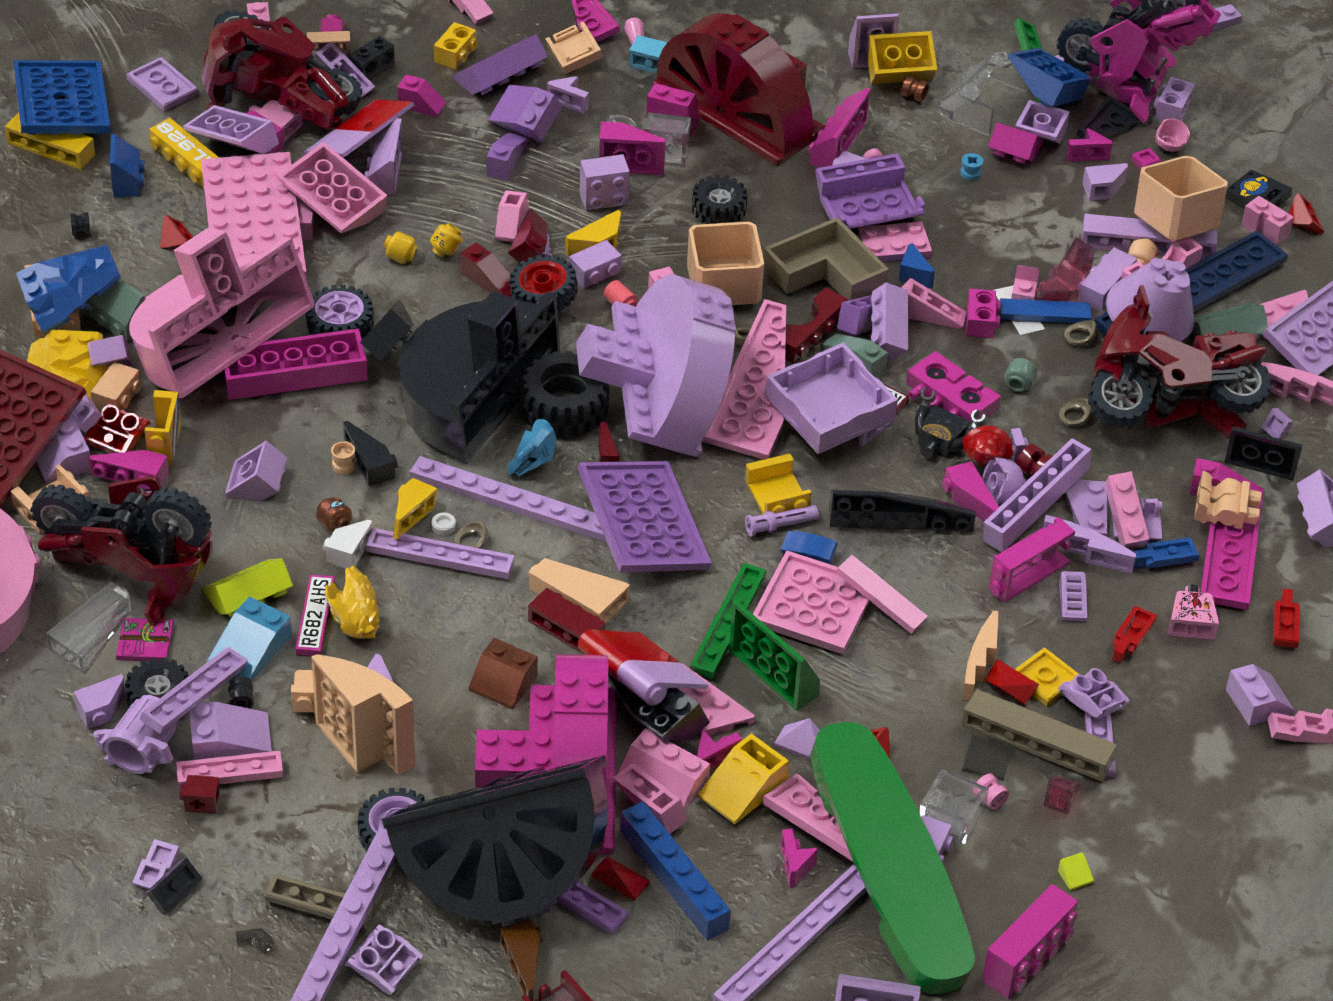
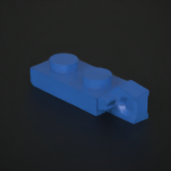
M1191 538L1148 543L1144 548L1132 551L1136 554L1134 568H1144L1145 566L1147 568L1196 562L1200 556Z

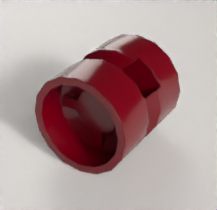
M1032 443L1021 452L1016 464L1021 468L1023 474L1032 477L1053 456L1046 454L1044 450Z

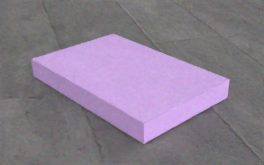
M162 57L126 74L127 80L164 112L199 95V88Z

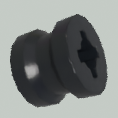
M84 212L82 215L71 213L72 236L79 233L91 234L89 213Z

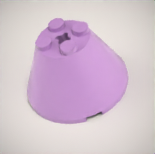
M1153 258L1150 263L1118 281L1112 286L1106 298V308L1111 320L1114 321L1122 310L1133 304V297L1137 295L1139 286L1144 285L1150 303L1148 311L1153 314V318L1149 326L1146 327L1145 332L1164 331L1168 333L1170 338L1179 342L1186 337L1188 338L1194 327L1190 278L1185 270V265L1180 261L1173 262L1166 259Z

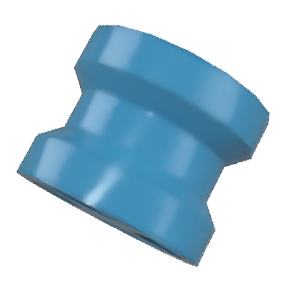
M975 153L965 154L961 162V176L967 180L979 179L982 175L983 158Z

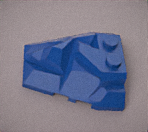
M108 245L41 261L16 273L26 302L44 335L48 334L51 330L65 325L71 320L68 315L78 307L83 310L88 306L85 302L92 295L100 296L121 278Z

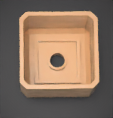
M1182 156L1142 167L1134 213L1171 242L1216 230L1221 225L1228 182L1191 156Z
M751 222L693 225L689 229L687 268L689 278L723 290L731 298L732 305L757 304L762 299L764 260L756 225Z

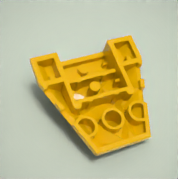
M51 330L45 338H39L31 344L27 362L85 387L86 394L90 398L91 390L110 367L91 365L87 343L101 340L103 335L99 332Z

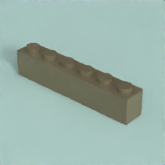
M976 689L964 708L962 726L1103 782L1115 760L1117 744L1064 724L1061 721L1041 715L1036 711L1016 705L1013 702L993 696L990 693Z

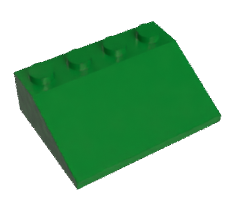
M737 600L732 602L729 653L796 711L819 696L820 679L808 662Z

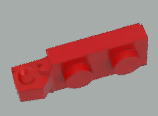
M1283 588L1281 600H1276L1274 605L1273 645L1298 648L1300 604L1293 603L1292 589Z
M1134 606L1114 636L1112 646L1115 648L1111 660L1121 664L1127 653L1133 655L1156 623L1158 615Z

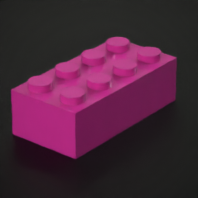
M1051 884L988 948L982 981L1007 999L1015 991L1019 993L1024 988L1027 979L1031 975L1035 976L1038 974L1043 966V962L1047 958L1052 959L1057 953L1059 946L1063 942L1067 943L1072 938L1075 932L1073 925L1078 917V913H1076L1078 901Z

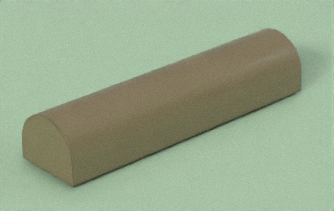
M274 873L264 897L268 902L332 920L345 893ZM373 902L361 926L363 929L367 930L372 923L375 913V902Z

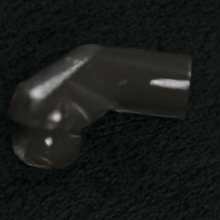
M261 928L236 931L237 945L251 943L261 951H269L273 947V938Z

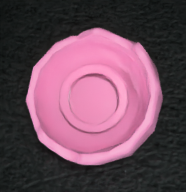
M1174 118L1163 120L1155 134L1158 146L1169 152L1182 150L1190 137L1187 125Z

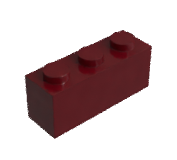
M548 588L542 591L528 605V622L583 655L585 654L578 648L580 636L587 630H605L606 622L601 618L590 614L581 606L568 601L559 593H555Z

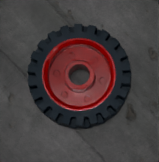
M537 255L535 260L532 257L527 258V263L523 260L520 262V266L516 265L514 267V271L511 272L509 278L512 298L536 304L547 291L556 293L557 309L559 311L564 310V305L570 306L571 301L575 300L578 293L574 267H572L570 262L567 263L566 259L562 258L560 260L559 256L555 255L552 259L550 255H545V258Z

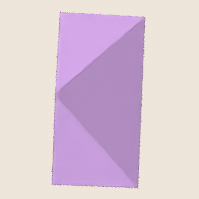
M810 718L785 725L774 746L810 760L811 750L820 729Z

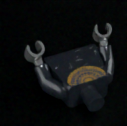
M926 387L921 390L923 402L922 405L919 404L914 420L915 434L919 437L918 445L921 447V454L931 458L935 453L946 458L954 452L964 450L963 438L972 429L984 426L987 423V416L984 414L980 420H976L980 415V411L976 409L971 414L972 423L935 405H932L930 408L929 403L936 399L935 391L933 390L930 397H925Z

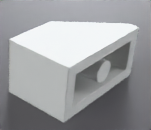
M365 520L335 529L331 537L326 538L323 545L326 562L345 569L356 566L366 550V544L373 529L372 521Z

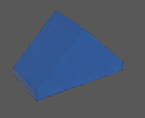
M911 243L908 245L900 264L899 281L906 283L912 278L923 286L932 288L935 270L914 244Z

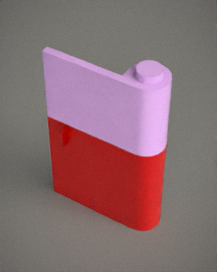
M374 100L305 150L302 157L322 142H325L344 158L413 107L414 104L410 101Z
M587 630L578 640V648L585 655H608V673L648 705L660 703L664 699L668 688L708 689L709 684L641 632Z

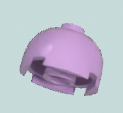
M995 458L996 460L988 462L982 479L997 505L1000 506L1026 480L1021 468L1016 463L1008 459Z

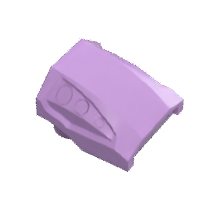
M1097 668L1090 669L1084 676L1076 675L1072 681H1065L1058 688L1069 701L1096 718L1113 713L1127 705L1130 701L1114 682L1107 680L1106 675Z
M379 924L344 965L346 967L350 966L384 993L391 995L424 955L403 937L394 934L390 929L384 928Z

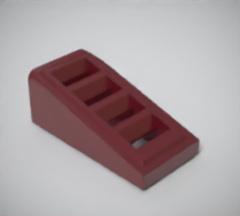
M601 422L599 428V462H620V456L606 422Z

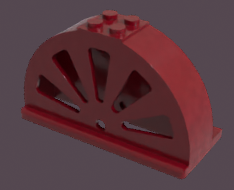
M717 13L708 15L673 37L661 51L657 65V78L653 80L652 87L656 83L695 93L701 120L776 166L783 164L814 142L819 131L824 130L826 127L813 119L811 104L805 88L807 65L786 53L769 36L767 31L738 14ZM686 70L702 88L704 93L679 73ZM719 106L723 108L724 113L719 109ZM739 112L761 115L772 122L774 131L742 117Z

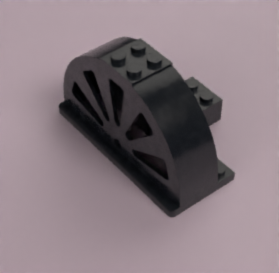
M492 291L482 301L449 309L430 320H425L420 327L416 328L414 334L401 347L400 379L406 417L414 431L423 440L441 451L456 456L458 462L467 464L520 402V380L524 370L535 359L539 360V357L547 354L549 356L552 355V352L557 351L560 353L556 293L547 291L536 304L518 301L515 298ZM495 392L502 393V395L497 397L492 394Z
M602 755L545 770L543 766L496 778L481 787L410 804L382 818L383 828L387 830L392 850L407 877L417 889L437 905L463 917L492 921V924L502 923V927L516 924L518 920L526 916L527 920H534L543 917L544 913L550 912V907L557 903V899L574 887L588 872L599 853L605 836L608 817L607 792L601 770L607 766L606 757Z

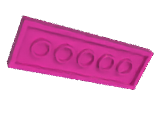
M1262 499L1257 508L1260 511L1256 525L1244 522L1242 529L1234 528L1235 525L1227 526L1220 521L1216 524L1210 522L1200 593L1211 594L1214 604L1245 610L1249 608Z

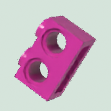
M969 288L966 336L994 337V330L999 329L1000 316L996 315L1000 311V300H996L995 290Z

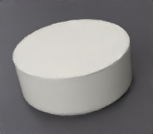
M438 513L432 518V531L435 534L448 536L455 531L456 520L453 515Z

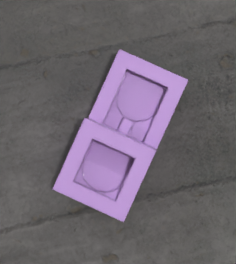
M154 839L146 860L142 859L132 882L133 885L150 889L174 866L180 853L179 846Z

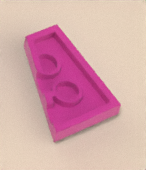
M572 0L579 32H582L579 23L584 22L596 43L620 32L617 22L598 0Z

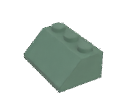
M119 279L100 296L92 295L85 302L88 306L81 310V312L97 321L100 326H104L113 332L115 336L123 335L130 342L132 340L129 330L130 321L137 308L145 301V295Z
M1247 303L1194 317V327L1191 333L1195 339L1196 336H1203L1207 333L1223 335L1228 331L1235 330L1237 333H1254L1260 339L1263 337L1262 333L1269 326L1264 305Z

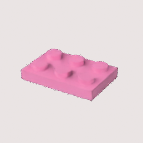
M922 221L858 227L857 229L858 238L881 262L902 260L908 245L911 243L914 244L924 258H931L932 249Z

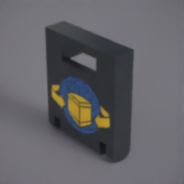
M1250 170L1227 188L1225 198L1245 207L1256 197L1260 196L1266 199L1275 192L1274 198L1269 202L1279 207L1292 197V187L1259 172Z

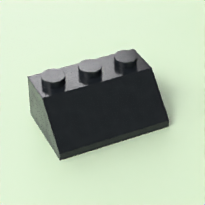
M1232 427L1224 463L1294 481L1303 445Z

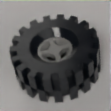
M715 175V178L707 176L706 181L704 179L699 180V184L696 183L692 195V212H694V217H698V221L701 223L706 221V224L735 223L737 220L741 222L747 210L748 194L746 187L744 188L742 182L737 183L738 179L736 178L730 180L727 175L724 178H720V175Z
M156 657L150 658L151 662L149 663L145 660L141 661L140 667L137 665L133 666L132 673L128 672L127 680H125L129 708L136 699H140L143 695L161 698L189 677L182 664L177 666V661L173 659L169 663L167 658L161 657V661H156Z

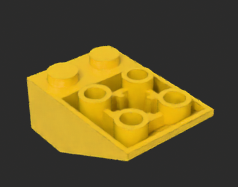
M751 733L733 747L700 790L698 797L733 824H736L763 802L765 794L789 779V760Z

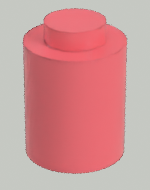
M618 280L609 283L603 293L604 298L612 305L615 301L630 304L631 306H637L638 297Z

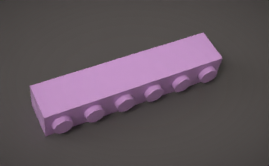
M1084 214L1081 248L1112 250L1115 247L1123 252H1128L1135 240L1149 239L1157 246L1159 250L1158 255L1164 256L1171 244L1174 243L1142 219ZM1217 229L1191 237L1203 247L1201 259L1216 253Z
M1073 438L1068 441L984 521L983 541L1000 552L1006 550L1090 469L1091 449Z

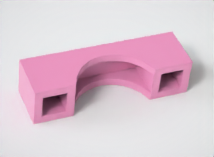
M1191 237L1181 239L1171 244L1162 259L1173 262L1180 261L1185 265V269L1201 261L1203 247ZM1138 261L1123 269L1121 280L1144 265Z

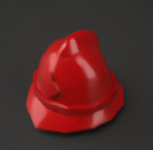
M981 426L972 429L963 438L964 452L973 463L980 467H986L988 462L996 460L995 458L1009 460L1013 455L1012 440L1004 430L995 426Z

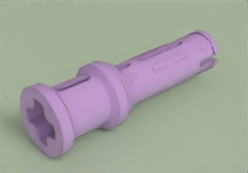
M816 505L775 514L766 511L764 515L754 517L747 515L745 517V527L750 537L765 531L772 533L778 527L816 521L819 519V512Z

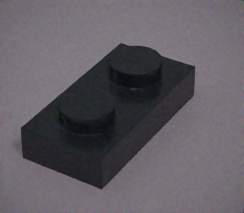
M187 857L182 858L146 894L161 913H166L202 877Z

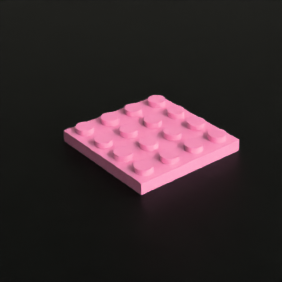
M786 551L753 615L774 632L844 654L870 600L835 573L838 567Z

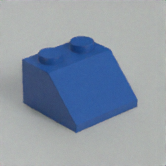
M111 134L110 170L113 196H140L141 187H145L144 174H141L145 172V160L140 159V150L116 134Z

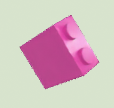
M654 83L647 95L646 132L664 138L667 142L687 146L701 118L695 93Z

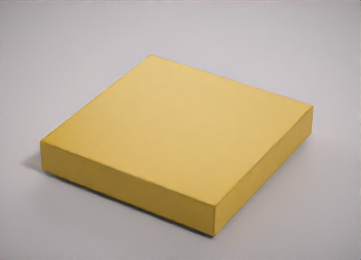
M1045 647L1015 669L1039 684L1033 697L1046 707L1063 695L1058 690L1063 682H1070L1076 675H1080Z

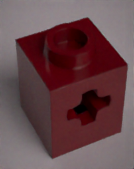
M187 775L186 784L180 787V800L184 801L185 811L216 814L220 798L219 777Z

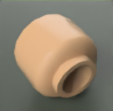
M1138 239L1131 244L1128 254L1136 257L1137 262L1139 261L1145 266L1153 258H1157L1159 250L1151 240Z

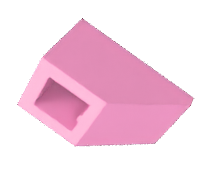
M505 191L498 208L495 240L514 241L529 210L527 193Z

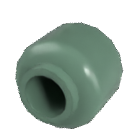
M1016 358L1011 361L1005 372V383L1013 391L1025 392L1032 387L1038 370L1030 360Z

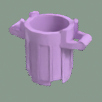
M143 695L130 706L114 729H102L93 733L99 749L107 753L104 760L109 765L113 766L116 764L125 771L143 774L145 772L151 773L157 764L170 763L173 760L167 743L176 732L179 720L161 734L140 720L142 712L160 698L152 695Z

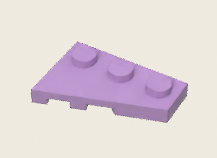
M1077 480L1064 493L1065 501L1073 512L1075 523L1107 537V492L1105 482Z

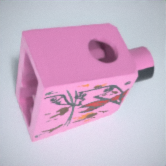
M1194 584L1186 586L1185 591H1178L1168 636L1215 640L1219 620L1212 595L1200 593L1199 586Z

